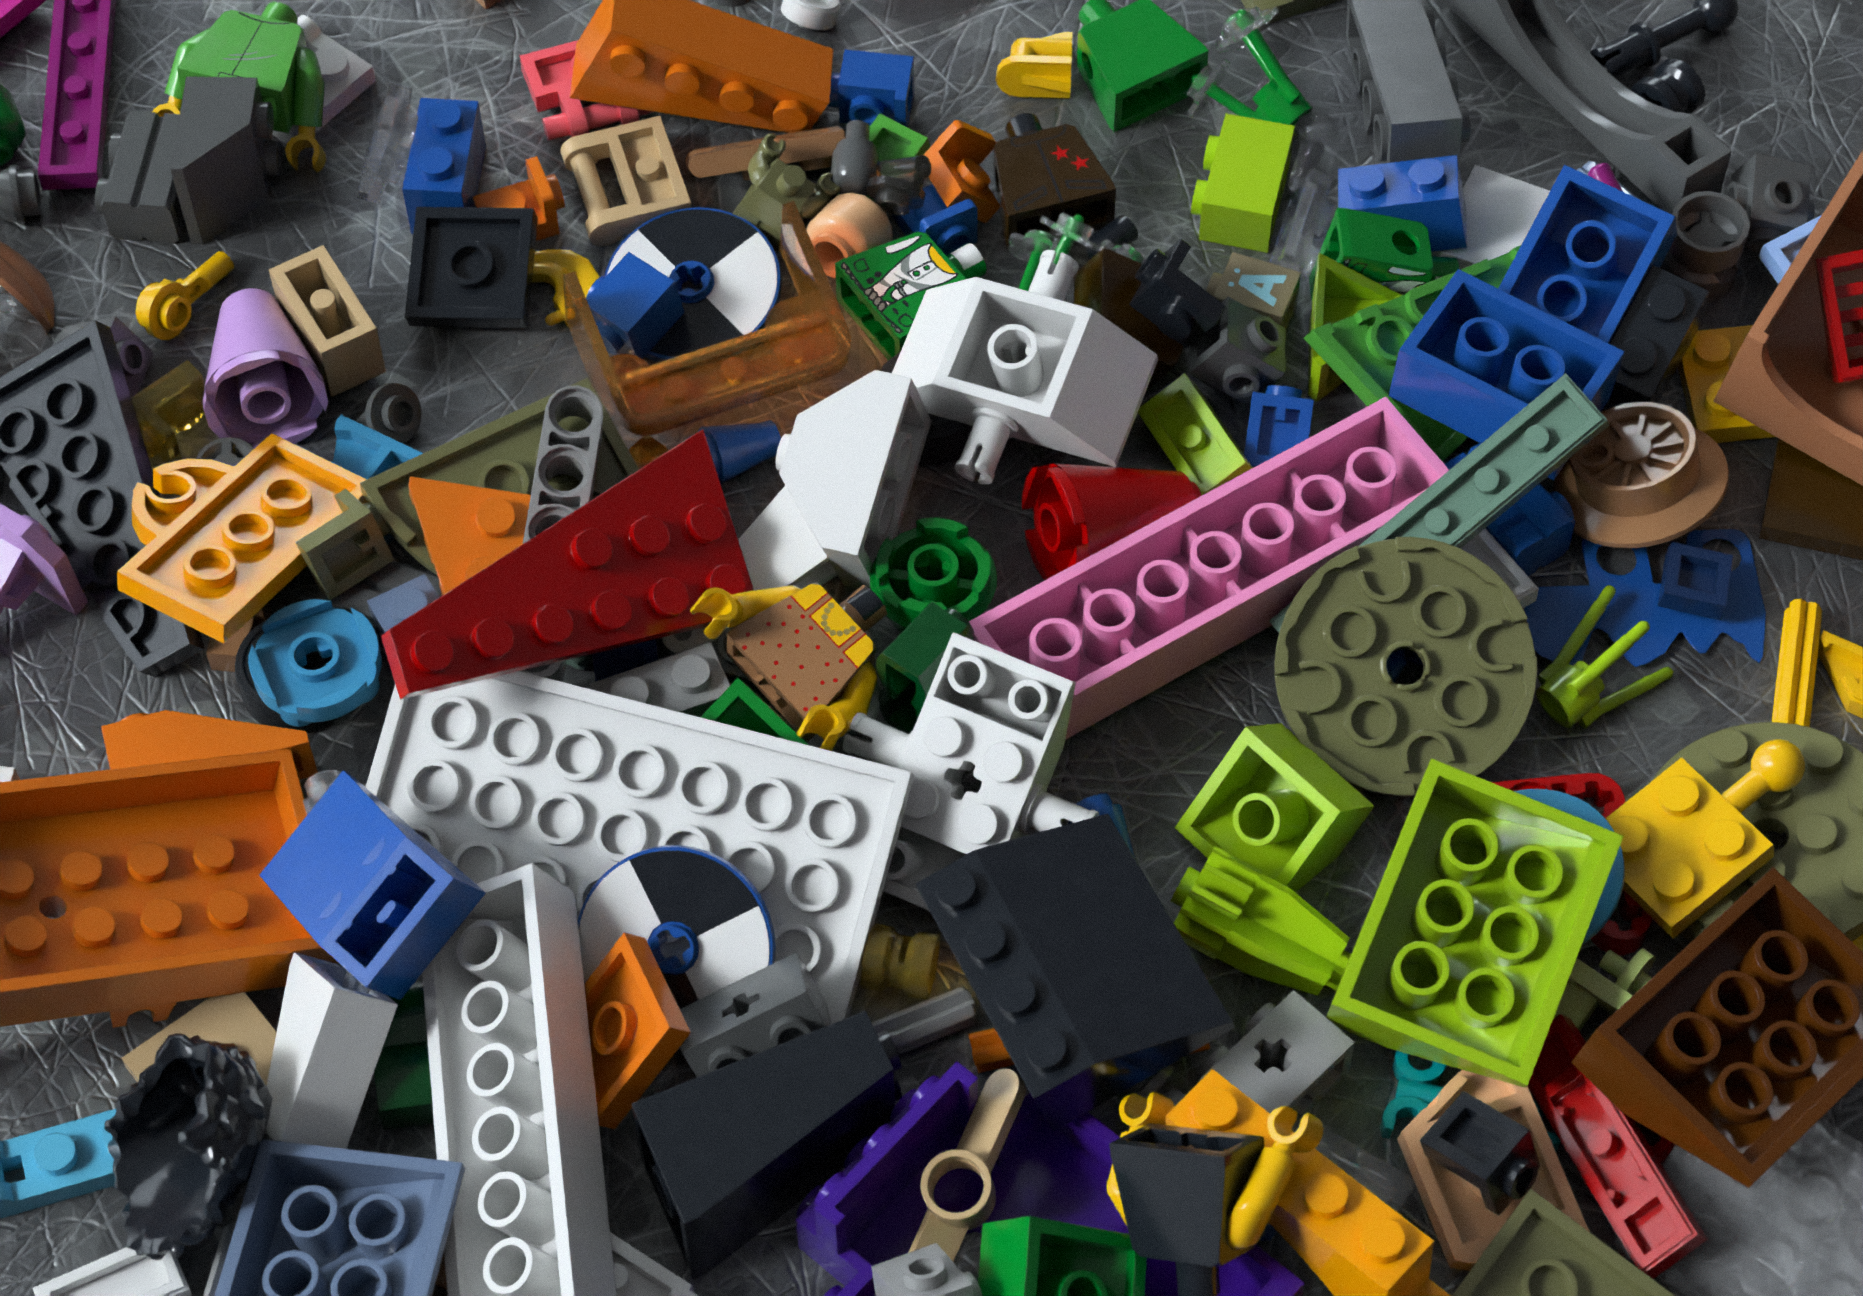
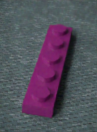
M54 0L38 165V178L42 190L96 188L99 179L102 178L116 0Z

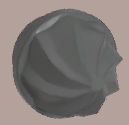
M10 165L9 168L1 171L0 218L24 224L27 222L26 217L41 216L42 201L36 170H20L18 165Z

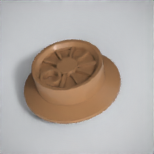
M1632 402L1617 405L1601 412L1608 420L1609 426L1568 459L1555 478L1553 491L1562 494L1573 510L1574 520L1576 521L1573 532L1576 535L1603 546L1641 548L1674 540L1705 522L1716 511L1726 494L1729 484V469L1726 457L1720 446L1709 435L1693 427L1690 420L1683 413L1660 403Z

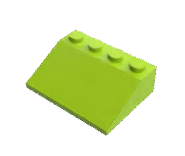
M1431 758L1326 1018L1338 1028L1383 1047L1526 1088L1624 836Z

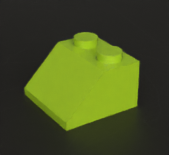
M1282 723L1247 726L1174 828L1206 858H1209L1212 850L1217 846L1260 869L1262 874L1297 892L1340 855L1375 806L1316 753L1303 745Z

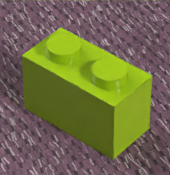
M1225 114L1220 136L1209 135L1203 170L1210 171L1208 181L1198 179L1193 194L1191 214L1201 216L1199 240L1268 253L1291 164L1295 126Z

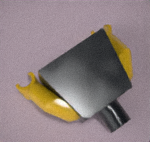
M1154 1091L1147 1098L1135 1093L1127 1095L1120 1102L1119 1115L1122 1121L1130 1127L1129 1131L1120 1134L1119 1139L1109 1143L1112 1166L1107 1181V1194L1128 1228L1132 1249L1140 1257L1175 1262L1179 1296H1216L1221 1292L1218 1266L1225 1265L1255 1247L1294 1171L1296 1163L1291 1158L1294 1151L1306 1153L1317 1147L1323 1137V1124L1319 1118L1307 1113L1302 1117L1298 1130L1291 1135V1129L1297 1119V1111L1288 1106L1279 1107L1273 1110L1268 1117V1131L1275 1140L1272 1148L1264 1147L1263 1136L1166 1125V1115L1175 1107L1170 1098Z

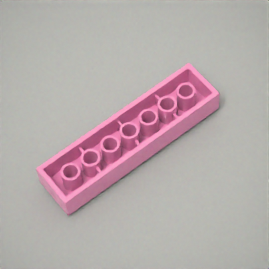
M1384 397L970 620L969 623L974 630V640L1076 682L1066 739L1272 626L1269 620L1293 601L1304 583L1320 567L1342 552L1362 544L1447 473L1449 469L1389 399Z

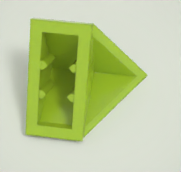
M1318 252L1309 332L1331 322L1333 324L1351 317L1359 310L1374 304L1380 305L1402 295ZM1309 345L1308 396L1315 402H1318L1344 381Z

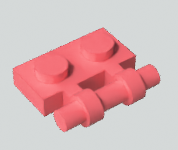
M578 40L520 55L522 73L537 112L560 107L562 111L560 114L542 118L544 132L548 141L565 136L572 138L589 133L591 129L617 122L620 125L639 121V116L654 112L603 103L582 107L580 102L582 100L571 99L570 90L575 49Z

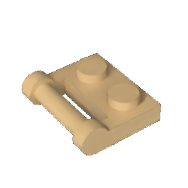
M661 116L574 136L565 141L561 146L560 152L564 164L568 170L574 173L588 214L585 227L589 239L596 246L614 244L621 239L623 234L631 233L646 221L666 212L692 208ZM609 157L611 158L626 202L624 205L610 208L595 165L598 160Z

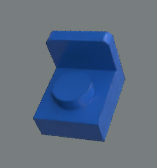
M931 184L892 201V217L905 236L915 232L927 233L945 255L967 243H977L978 208L971 199H966L947 208L934 185Z
M1268 385L1265 388V393L1252 392L1244 455L1253 468L1309 438L1314 400L1301 398L1302 390L1289 386Z

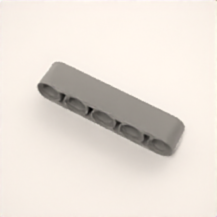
M579 385L566 386L558 389L548 400L545 408L523 544L592 500L602 442L603 407L598 396L588 388ZM577 416L585 419L590 425L579 432H570L563 429L558 423L566 417ZM567 474L575 477L580 484L570 491H560L554 489L548 482L557 475ZM566 660L552 663L546 670L531 673L525 670L521 672L562 682Z

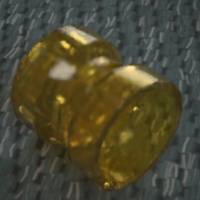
M874 923L869 932L861 970V988L883 992L887 988L892 987L902 989L909 998L928 1000L932 992L938 965L940 935L919 931L910 937L898 934L893 926Z

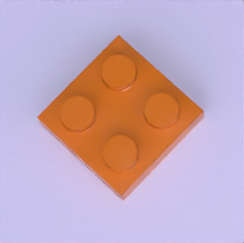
M625 932L584 984L599 1126L616 1129L631 1110V1103L640 1099L691 1033L646 939Z

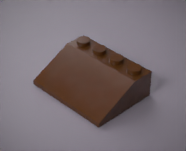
M1773 867L1600 1025L1571 1063L1622 1113L1747 1188H1750L1863 1078V952Z

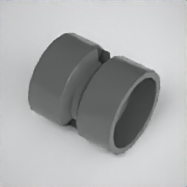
M1712 191L1694 192L1682 198L1673 209L1672 215L1676 217L1677 236L1660 268L1708 290V303H1714L1724 298L1733 288L1740 258L1742 257L1748 237L1750 221L1746 210L1738 201L1731 197Z

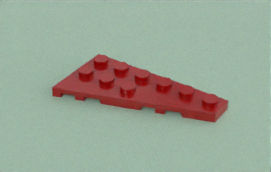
M700 430L381 635L400 700L704 628L709 625L713 618L703 612L693 615L690 609L707 589L717 587L724 589L730 594L753 591L754 588L704 430Z

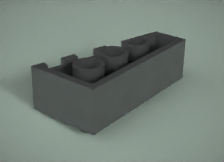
M1348 0L1346 41L1357 92L1362 94L1363 120L1366 134L1373 135L1376 154L1373 158V165L1457 155L1459 162L1461 143L1469 142L1470 117L1467 107H1459L1456 74L1454 72L1447 73L1445 43L1443 39H1435V18L1432 7L1424 6L1422 0Z

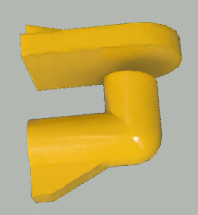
M1061 32L1043 38H1019L1014 41L1011 46L1010 56L1003 59L997 67V86L1002 92L1015 97L1070 99L1072 32Z

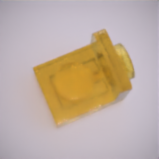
M188 360L131 397L148 457L153 458L158 455L165 463L182 460L175 434L192 428L205 415L202 402L205 387L202 374Z

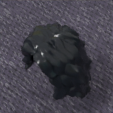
M180 1033L169 1035L156 1052L154 1064L140 1073L139 1082L131 1085L130 1092L120 1095L117 1099L116 1114L104 1124L105 1130L113 1138L108 1143V1151L113 1158V1173L115 1176L113 1188L125 1195L128 1200V1204L121 1212L122 1217L126 1219L124 1226L128 1235L126 1247L135 1250L137 1255H146L152 1260L158 1261L169 1252L179 1258L184 1251L185 1245H196L203 1239H210L213 1231L222 1222L226 1207L235 1203L241 1187L247 1183V1180L249 1181L258 1148L268 1125L272 1096L257 1071L256 1062L247 1051H239L234 1043L221 1044L216 1041H205L198 1035L191 1038Z

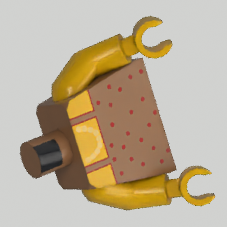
M812 583L803 589L789 585L730 594L724 589L714 587L707 589L690 609L693 615L703 612L713 618L704 629V634L709 639H715L720 636L726 627L733 628L727 633L726 654L793 726L799 738L803 737L809 742L817 734L824 739L820 748L832 751L837 740L852 730L850 726L854 716L859 712L867 715L878 677L873 667L877 648L865 632L887 615L884 604L869 587L862 585L840 604L818 583Z

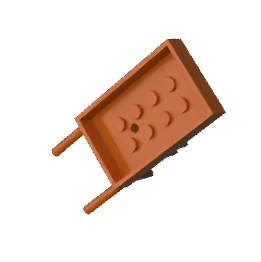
M291 749L0 782V1027L109 1012L112 1027L115 1028L126 1026L128 1017L141 1010H150L153 1022L164 1021L168 1019L175 1004L180 1001L285 987L289 965L294 952L339 964L314 940L259 876L308 815Z

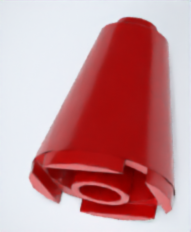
M1056 463L1033 467L1025 479L1022 493V510L1033 508L1035 526L1033 529L1024 530L1026 543L1033 563L1045 581L1202 495L1197 484L1190 481L1181 471Z

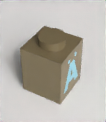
M1232 252L1223 274L1214 272L1206 291L1220 302L1229 296L1257 313L1271 318L1285 328L1286 336L1297 309L1301 272Z

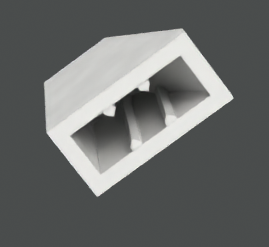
M295 952L289 965L266 1085L272 1096V1105L265 1132L275 1141L347 1149L398 1004L387 995L366 988L342 965Z

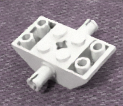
M1045 250L1042 252L1040 263L1028 291L973 277L928 289L923 297L892 373L912 378L927 413L973 426L961 457L955 465L956 472L969 481H974L978 471L981 473L978 479L979 484H991L993 482L995 470L1008 438H1016L1109 466H1117L1156 367L1158 357L1152 350L1095 310L1064 301L1073 277L1079 269L1077 261L1065 253L1061 252L1056 265L1053 263L1056 256L1055 250Z
M953 632L915 727L910 734L871 719L861 712L854 716L850 729L871 737L872 742L855 735L845 734L843 741L844 752L856 754L872 762L911 771L914 774L883 891L929 910L915 883L973 850L1027 836L1031 829L1042 832L1067 825L1068 821L1075 823L1099 816L1098 811L1088 810L1047 792L1048 785L1064 748L1076 682ZM974 765H976L973 776L982 781L981 788L978 792L967 791L964 794V786L961 784L962 776L965 771H971Z

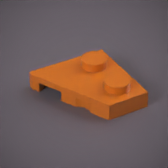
M410 476L408 485L409 495L420 521L424 541L431 562L434 564L442 595L523 544L531 495Z

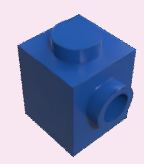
M630 252L620 260L608 275L601 276L592 284L586 299L582 302L591 326L588 330L591 338L606 352L616 355L620 351L638 364L685 313L674 280Z

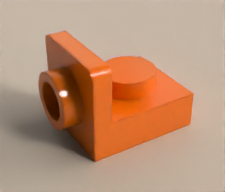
M955 120L920 158L919 163L947 208L966 199H971L978 208V220L987 223L1001 206L988 187L991 182L990 177L979 165L994 149L996 141L990 133L960 120Z
M535 156L525 159L528 180L472 197L474 207L534 208L538 217L536 241L560 234L556 210L565 208V202L556 175L545 176L539 159Z

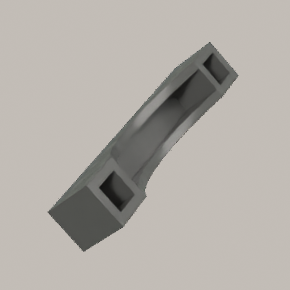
M1450 0L1449 7L1661 210L1672 214L1677 203L1694 192L1712 191L1721 193L1732 151L1693 114L1674 112L1652 104L1630 91L1609 74L1586 50L1566 23L1553 0Z

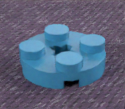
M310 599L299 601L280 609L263 624L264 634L257 641L255 649L252 644L249 652V669L259 697L270 709L279 713L285 723L291 726L302 727L312 722L333 720L350 713L361 704L371 701L377 695L380 687L378 678L382 667L381 650L372 624L362 613L351 608L352 614L344 609L333 608L332 602L329 600ZM318 651L322 658L332 656V659L326 663V666L320 669L307 670L302 668L307 664L306 655L310 652Z

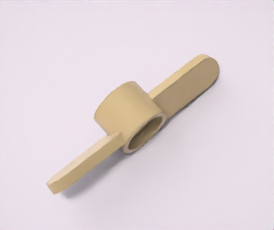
M1000 1069L988 1078L956 1150H948L938 1154L925 1167L921 1178V1193L928 1209L908 1253L937 1243L954 1262L967 1230L981 1225L992 1213L996 1202V1190L990 1174L1026 1094L1025 1082L1013 1070ZM969 1169L976 1172L983 1180L984 1190L980 1200L976 1205L964 1212L952 1213L942 1210L934 1201V1188L938 1180L951 1170Z

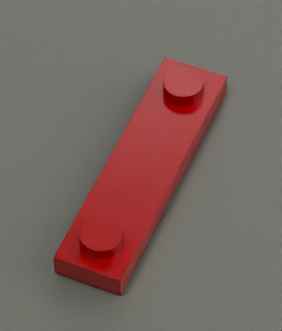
M1559 1014L1551 1023L1527 1086L1638 1269L1654 1279L1708 1239L1634 1119L1622 1113L1571 1063L1586 1042L1572 1019Z

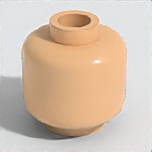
M853 192L839 194L833 198L809 222L805 232V247L813 265L820 272L836 279V262L893 240L892 226L884 210L867 196Z

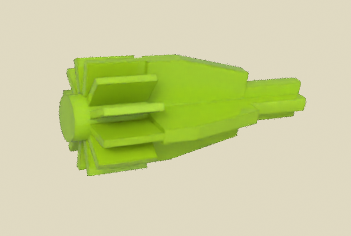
M1215 846L1201 872L1190 866L1187 868L1170 902L1181 907L1174 925L1186 945L1214 960L1218 958L1245 974L1318 996L1325 985L1337 990L1351 956V953L1344 950L1350 937L1296 892L1262 874L1260 869Z

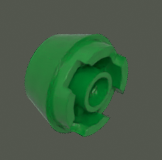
M921 518L916 520V528L900 533L891 541L889 536L883 541L871 568L870 587L884 604L887 610L886 617L901 633L931 602H934L944 610L946 608L956 610L968 621L982 615L994 597L997 587V572L989 552L977 540L968 535L967 526L946 518Z

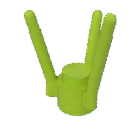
M1611 585L1606 586L1554 661L1537 676L1542 684L1536 690L1539 703L1551 718L1567 728H1571L1578 722L1581 727L1586 729L1602 714L1655 688L1657 685L1671 679L1674 674L1672 668L1664 667L1600 699L1599 694L1605 689L1600 675L1649 631L1650 625L1647 621L1638 622L1591 665L1583 661H1577L1573 666L1569 665L1614 597L1616 589Z

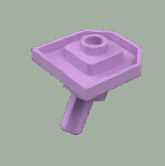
M0 503V614L4 607L17 610L28 596L35 591L77 616L88 603V600L67 555L52 541L50 533L38 521L28 515L21 516Z

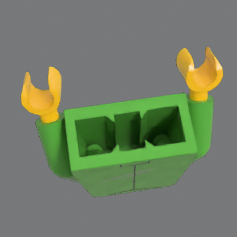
M271 2L265 7L261 16L236 10L226 11L210 28L180 44L164 92L170 95L168 103L157 106L152 112H156L160 117H163L165 113L180 114L186 76L254 77L258 79L263 102H271L274 115L273 130L289 134L292 125H298V135L292 137L285 148L286 157L295 170L298 169V155L305 148H314L312 166L316 172L321 171L326 162V153L315 139L316 127H322L325 84L317 55L306 47L304 29L297 24L298 18L292 8L280 2Z

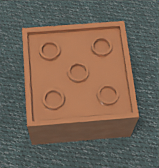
M1862 150L1748 332L1714 402L1863 486V378L1840 383L1833 382L1814 261L1817 258L1863 249ZM1863 268L1832 274L1834 286L1863 281ZM1863 294L1837 299L1839 311L1863 307ZM1863 319L1842 323L1843 334L1849 335L1863 332ZM1863 345L1846 348L1848 360L1863 357Z

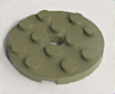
M1396 537L1395 539L1376 541L1359 547L1357 545L1342 552L1320 567L1304 583L1286 612L1276 644L1274 661L1275 685L1283 716L1291 732L1303 745L1316 753L1353 787L1369 793L1399 798L1415 797L1431 758L1478 776L1494 764L1509 748L1526 721L1532 705L1537 679V657H1535L1533 639L1527 623L1528 618L1522 605L1505 581L1487 564L1458 547L1441 541L1419 537ZM1410 650L1421 658L1423 674L1417 682L1410 685H1402L1392 681L1393 679L1388 675L1386 669V662L1393 652Z
M1760 722L1733 726L1706 735L1686 746L1669 759L1657 772L1652 781L1682 757L1720 794L1751 771V759L1754 752L1761 744L1769 740L1782 739L1793 743L1801 751L1805 760L1804 775L1794 788L1785 792L1768 791L1741 813L1761 833L1774 831L1782 834L1785 832L1787 843L1783 848L1774 851V857L1679 935L1692 942L1774 867L1851 941L1860 937L1863 934L1862 752L1847 742L1814 728L1789 723Z

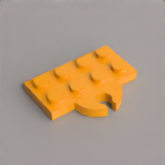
M272 433L236 466L212 459H182L162 464L153 469V488L161 494H177L181 497L174 499L160 498L153 494L150 486L137 482L132 498V526L140 542L146 546L117 571L118 590L224 644L307 566L295 542L342 513L334 495L347 489L362 504L367 502L361 493L360 482L367 479Z

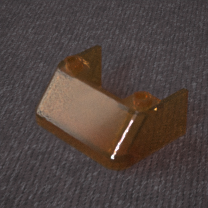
M794 201L783 204L780 252L799 296L776 304L769 311L766 317L765 328L672 359L649 365L642 358L631 354H619L609 357L575 271L563 275L565 319L591 384L607 411L626 430L640 436L656 435L834 376L846 366L850 357L851 333Z

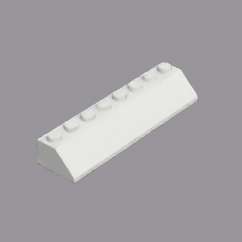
M531 863L477 883L486 894L422 973L437 1160L462 1162L465 1167L444 1248L448 1296H617L575 892Z

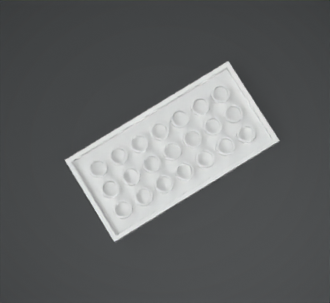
M519 671L401 700L395 685L366 788L475 884L533 863L575 892L577 918L586 897L595 883L606 871L630 855L658 846L682 845L706 850L720 856L738 868L752 882L763 898L774 927L775 962L798 952L827 1003L831 1023L833 1024L848 1018L851 1012L914 774L911 771ZM665 930L668 940L660 946L661 953L665 958L675 955L681 964L685 963L682 953L690 947L688 939L685 935L680 938H674L669 930Z

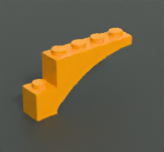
M1213 1069L1166 1115V1125L1263 1136L1264 1147L1272 1148L1275 1142L1269 1134L1267 1126L1270 1113ZM1315 1148L1306 1153L1294 1151L1291 1158L1295 1161L1296 1166L1269 1223L1310 1266L1334 1296H1451L1429 1279L1434 1240Z

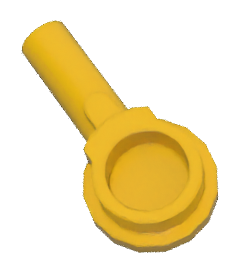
M218 251L185 279L179 278L176 281L163 279L161 282L147 285L140 293L136 303L135 313L138 323L146 329L149 335L159 340H170L176 337L189 323L192 313L191 304L234 269L232 259L226 253Z

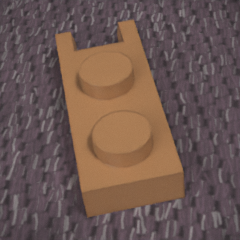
M836 125L777 135L774 141L779 143L782 139L786 143L785 151L779 158L785 164L799 162V166L805 171L830 167L832 165V153L837 143L845 139L844 130ZM763 138L693 149L686 154L685 165L698 178L741 171L743 180H750L747 167L751 158L757 152Z

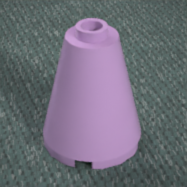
M250 288L231 294L221 305L202 402L208 426L219 438H240L252 444L253 449L271 433L293 444L310 436L318 427L316 420L322 413L323 408L326 412L328 397L322 374L277 299L267 291Z

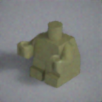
M770 133L763 138L757 152L748 164V174L752 185L732 214L746 219L766 236L773 249L778 252L800 219L814 218L838 195L841 188L830 180L833 175L829 172L824 173L814 184L806 178V174L801 167L797 165L788 166L779 158L785 151L786 143L782 139L779 143H776L774 139L777 135Z

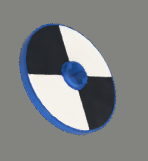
M695 207L678 209L646 221L633 230L619 244L605 271V275H608L620 260L630 252L674 280L685 313L645 356L649 360L671 366L706 365L721 361L740 352L756 340L766 329L777 310L781 296V271L776 253L766 236L746 219L714 208ZM689 280L694 285L702 283L703 288L697 292L689 287L683 290L682 284Z
M682 845L658 846L642 850L618 862L606 871L590 890L577 921L584 984L624 932L646 939L679 1009L775 963L774 927L767 906L758 890L730 862L718 855L695 847ZM665 930H669L674 938H680L685 935L688 939L690 947L682 953L685 963L681 964L675 955L665 958L661 953L660 946L668 940Z

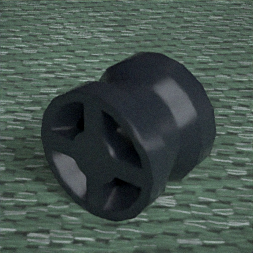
M1676 58L1667 59L1655 69L1654 77H1643L1631 88L1632 92L1650 103L1674 112L1691 114L1705 100L1704 85L1698 74L1687 63Z

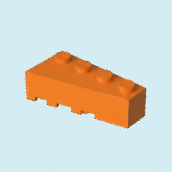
M602 0L576 44L570 98L786 133L811 130L830 101L833 48L691 0Z

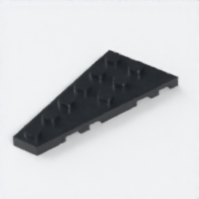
M95 320L0 377V465L10 478V488L28 514L47 529L52 536V541L67 555L82 590L89 592L104 612L103 621L138 671L156 677L203 651L205 648L200 631L118 590L117 571L146 546L140 542L132 526L133 490L137 482L150 486L153 494L160 497L159 491L153 488L152 467L111 328Z

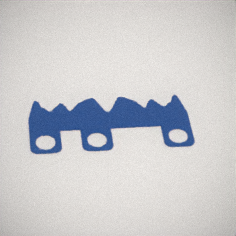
M1736 529L1695 530L1687 536L1686 544L1702 548L1710 540L1723 539L1735 545L1740 552L1741 562L1735 570L1731 571L1727 607L1721 620L1659 607L1661 583H1653L1646 547L1631 548L1636 556V566L1630 573L1613 575L1603 570L1597 562L1596 553L1601 545L1583 539L1582 550L1589 585L1538 587L1537 600L1523 608L1528 618L1527 623L1532 635L1534 650L1541 657L1554 661L1593 602L1596 601L1606 586L1611 585L1616 589L1614 597L1569 665L1573 666L1577 661H1582L1590 637L1595 629H1602L1615 643L1640 621H1647L1649 623V631L1624 654L1627 661L1635 667L1646 665L1663 655L1678 633H1682L1699 654H1705L1721 633H1726L1734 641L1743 643L1750 657L1760 663L1764 650L1766 611L1749 538L1742 531Z

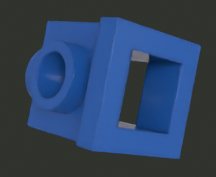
M845 50L840 73L832 72L830 101L828 107L839 108L840 123L848 124L851 121L860 120L871 126L880 113L909 127L914 99V56Z

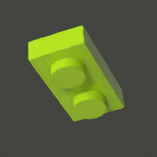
M1185 373L1139 408L1138 414L1175 469L1183 472L1190 481L1196 483L1201 495L1253 468L1195 382Z

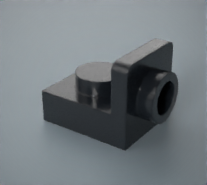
M1462 1091L1420 1139L1425 1156L1478 1187L1485 1207L1496 1215H1500L1514 1199H1520L1527 1194L1533 1186L1540 1168L1530 1130L1465 1091Z

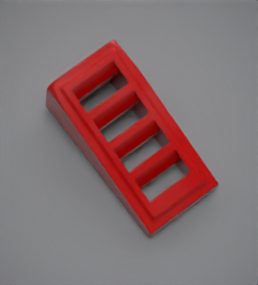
M1863 249L1814 259L1828 357L1833 382L1836 383L1863 378V357L1848 360L1846 350L1849 347L1863 345V332L1844 335L1842 323L1863 319V307L1839 311L1837 302L1839 298L1863 294V281L1834 286L1832 275L1863 268Z

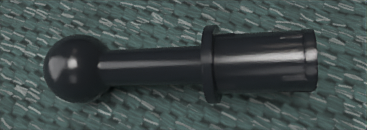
M1694 0L1691 9L1653 28L1642 22L1631 25L1627 34L1602 47L1591 50L1590 54L1602 67L1607 66L1606 71L1615 79L1641 65L1652 67L1659 63L1662 48L1700 29L1709 32H1720L1730 27L1738 14L1737 0Z

